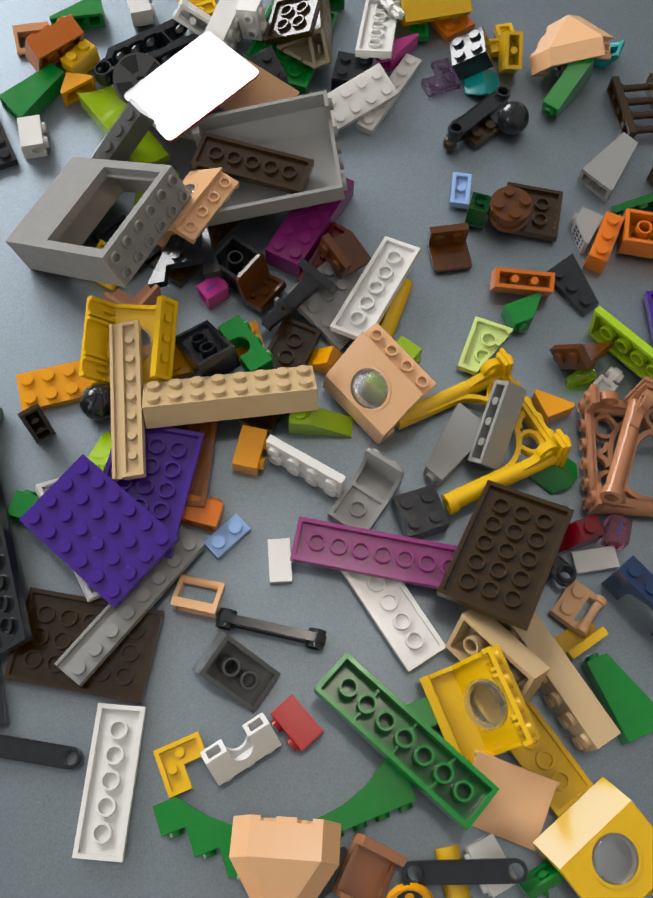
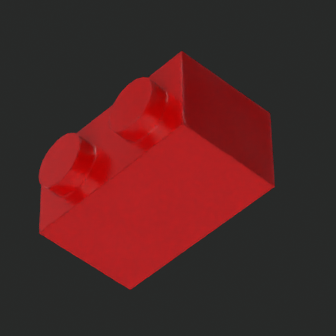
M293 694L270 713L273 718L270 721L279 733L282 730L289 737L286 742L294 751L299 749L303 753L324 733L322 728Z

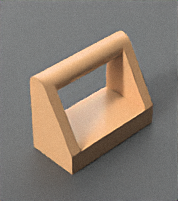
M48 21L12 25L18 56L25 55V47L21 48V38L28 37L32 33L37 34L44 26L49 24Z
M181 574L170 605L173 610L216 619L226 583ZM189 584L217 590L213 604L182 598L184 585Z

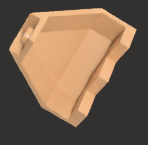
M567 15L547 27V32L541 37L536 46L537 49L529 57L531 76L544 77L549 74L548 69L554 66L591 58L611 59L609 40L615 37L580 16Z
M254 814L234 816L229 858L249 898H318L339 866L341 823L325 819L308 821L299 820L298 817L283 816L262 818L261 815Z

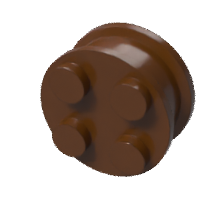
M508 185L498 189L491 197L487 212L490 224L497 230L506 233L522 230L527 225L533 209L532 199L527 192L518 187Z

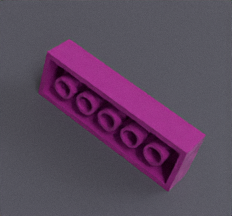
M346 178L348 190L344 191L345 199L291 210L265 248L266 263L299 278L303 270L298 263L302 258L309 262L322 236L326 234L332 222L336 223L353 197L354 181Z

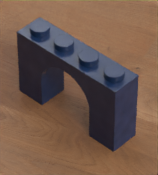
M634 555L601 583L617 600L625 594H630L642 600L653 610V574Z

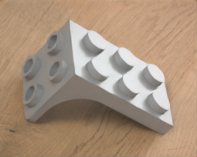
M367 448L360 467L328 512V517L339 524L371 530L401 486L405 472L402 465L394 460H388L377 449Z

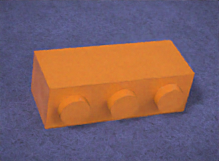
M606 211L583 265L584 269L601 275L625 217Z
M496 267L491 272L490 292L533 295L540 292L541 297H548L554 293L555 273Z
M190 494L188 501L201 502V497ZM209 497V499L206 498L205 508L186 506L182 524L216 532L224 515V503L218 498Z

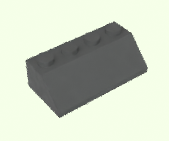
M130 98L89 158L127 161L155 120L134 99Z

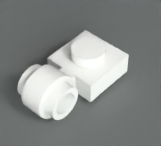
M611 366L605 375L601 374L593 384L599 387L600 392L615 391L625 375L622 374L623 371L619 368Z

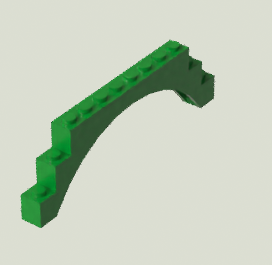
M427 697L407 704L432 729L438 725ZM384 759L379 769L359 792L343 805L317 819L341 823V837H343L344 830L351 827L354 832L367 827L366 821L373 818L376 819V822L389 818V812L398 808L399 813L413 808L411 802L417 799L410 781L389 761ZM174 797L152 806L161 837L168 835L169 840L183 835L182 829L186 828L195 857L201 856L202 860L217 855L216 849L219 848L228 877L232 878L235 876L236 881L240 880L229 858L233 825L205 815L179 797Z

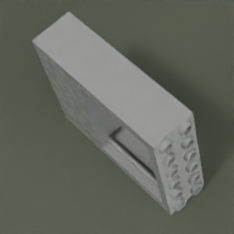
M72 157L5 242L29 269L126 287L191 198V195L172 165ZM123 191L144 193L103 249L82 246Z

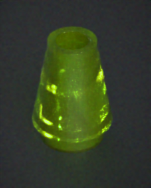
M594 367L589 370L578 369L565 378V383L568 389L593 384L598 377Z

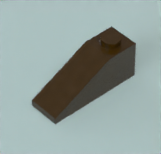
M38 403L18 413L19 418L36 443L56 434Z

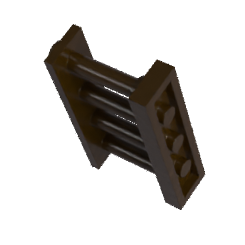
M653 73L649 74L646 83L623 85L619 76H612L607 92L620 133L625 132L633 139L637 134L653 133V125L637 127L633 121L653 118ZM646 91L647 97L628 99L625 96V92ZM650 104L652 111L632 113L629 106Z

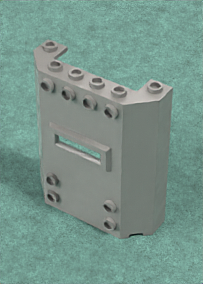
M326 90L210 114L191 128L197 147L203 133L207 132L314 160V167L304 192L290 194L237 180L239 187L232 192L229 200L227 199V202L222 205L207 227L345 199L344 191L348 190L345 174H341V170H344L343 158L338 157V154H342L340 142H336V138H339L337 126L333 127L330 111L334 110L332 98H328Z

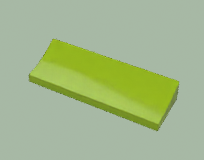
M112 86L92 92L78 93L81 106L105 135L126 104L119 98ZM148 130L127 161L163 164L170 160V156Z
M598 306L593 312L588 335L598 343L611 342L613 347L609 352L641 379L645 376L653 379V348L605 309Z

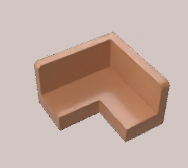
M145 284L134 298L119 288L112 295L106 291L102 295L104 300L116 304L156 305L157 297L162 294L159 285L155 284L150 288Z

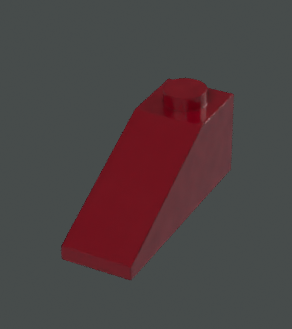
M596 514L569 524L558 555L598 542L605 535Z

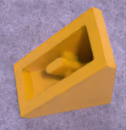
M66 72L60 93L64 105L67 107L79 100L78 93L92 92L97 89L92 75Z
M335 346L314 349L307 366L312 365L313 370L327 374L343 353Z
M535 389L531 397L533 407L542 414L545 424L569 416L575 406L573 402Z

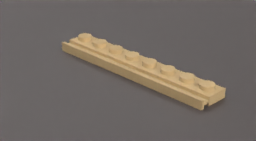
M137 319L119 322L118 325L109 324L112 479L115 482L122 479L131 480L146 477L145 425L142 410L141 323Z

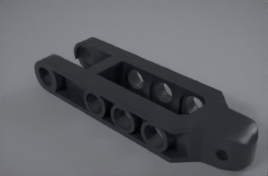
M174 19L168 20L109 47L105 58L94 66L95 80L105 87L113 85L115 66L122 57L130 53L140 52L146 54L152 51L148 55L155 58L162 65L199 36L194 33L185 37L184 35L188 28Z

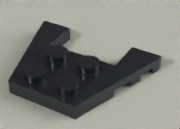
M206 228L204 232H201L194 244L178 234L171 235L148 281V286L152 288L157 284L160 288L167 287L170 270L204 264L203 275L206 279L223 276L209 230Z

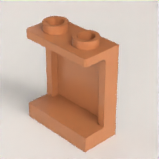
M356 832L331 892L339 896V898H384L397 865L404 867L408 857Z

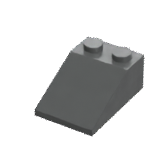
M219 631L192 669L252 713H255L281 674L222 631Z

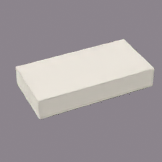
M290 538L268 539L270 584L292 583Z
M614 546L570 553L572 565L576 569L577 575L618 569L620 567Z

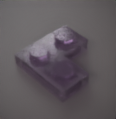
M448 58L431 62V69L435 76L424 78L421 82L428 97L460 89L461 82Z

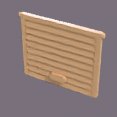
M245 58L246 61L258 69L259 76L219 107L229 111L296 97L299 91Z
M475 750L474 755L476 756L473 765L499 788V791L472 826L535 851L533 842L541 835L556 786L559 787L560 782Z

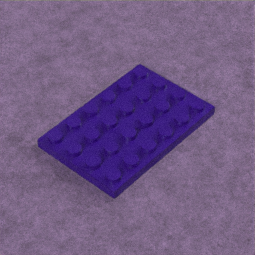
M145 425L146 477L131 480L122 479L116 483L178 537L205 435L204 433L172 427L146 429ZM112 448L104 470V473L108 475L111 479ZM175 546L165 555L164 558L172 559Z
M84 454L19 518L31 532L115 609L180 540Z

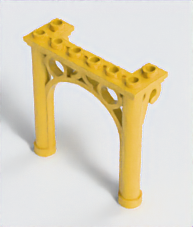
M500 348L499 352L496 353V358L489 359L481 365L480 373L466 381L418 401L395 426L398 430H401L451 408L459 402L478 403L486 406L495 380L510 381L521 387L520 383L517 380L515 381L511 375L514 365L512 356L507 354L504 348ZM487 389L486 396L477 394ZM525 395L513 430L515 453L511 460L500 469L443 494L442 502L445 509L450 515L459 512L460 508L478 501L488 480L508 487L550 466L559 465L560 468L563 467L572 447L570 438L566 434L564 435L560 428L555 433L551 428H548L542 414L536 411L530 397ZM525 421L530 429L522 431V422ZM531 437L538 444V447L530 449L522 444V439ZM520 453L529 457L517 463Z

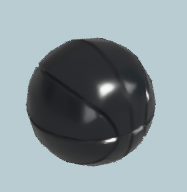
M518 101L506 103L500 108L497 115L498 127L507 135L519 134L526 128L529 122V112L526 106Z
M94 384L88 386L82 392L80 407L87 417L97 421L111 417L110 387L104 384Z

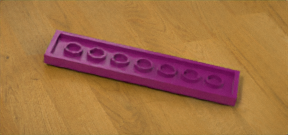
M299 516L290 561L438 589L458 546Z

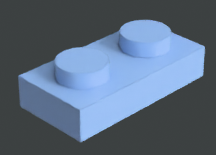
M453 172L449 207L468 209L472 174Z
M235 514L206 539L204 543L208 550L219 560L251 532V528Z

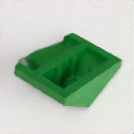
M567 457L563 467L560 468L559 465H553L528 478L550 495L570 488L578 479L577 465Z

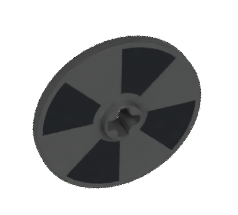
M140 52L130 53L122 57L113 72V85L119 98L127 104L128 101L124 98L126 91L136 85L138 79H144L161 64L152 56Z

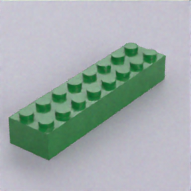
M348 652L341 657L314 688V693L463 831L469 830L499 791V788Z

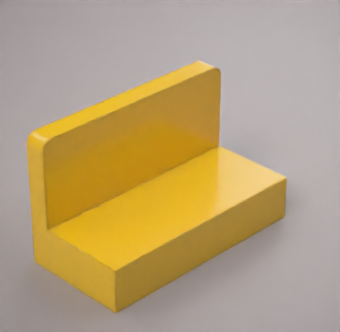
M591 623L588 627L589 632L585 637H580L567 628L554 637V639L569 660L572 661L609 634L604 626L597 629Z

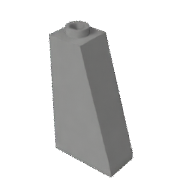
M623 132L582 168L577 181L604 202H607L633 155L638 142Z
M460 402L452 413L423 473L429 483L435 484L438 487L469 457L481 419Z

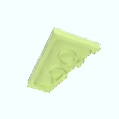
M475 316L457 370L472 375L478 374L481 365L495 354L514 329Z

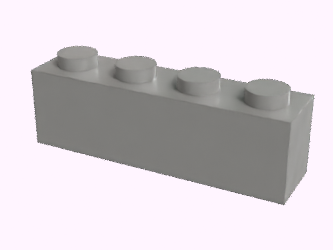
M494 381L468 461L493 470L501 468L524 402L526 389L510 381Z

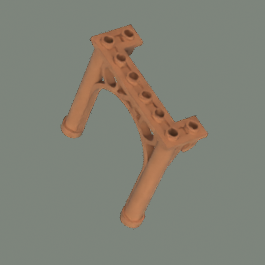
M647 376L624 398L628 406L607 480L600 492V499L611 505H618L623 501L639 442L645 438L653 437V424L649 420V417H653V379ZM642 425L645 431L638 434L640 426Z
M596 384L589 386L588 390L584 392L583 398L577 404V411L581 417L578 423V430L582 436L579 442V450L582 451L583 456L580 461V469L583 470L584 475L581 481V489L584 490L585 498L582 501V509L585 511L586 517L594 514L653 517V497L641 495L632 490L628 485L626 486L621 504L611 505L600 499L602 489L601 478L608 476L613 459L615 438L621 430L623 423L622 420L617 424L613 417L624 418L628 405L625 401L619 400V394L616 391L600 392ZM604 421L608 423L612 432L608 435L600 433L598 422ZM596 439L604 442L599 450H596ZM597 461L601 463L604 468V470L599 474L597 470Z

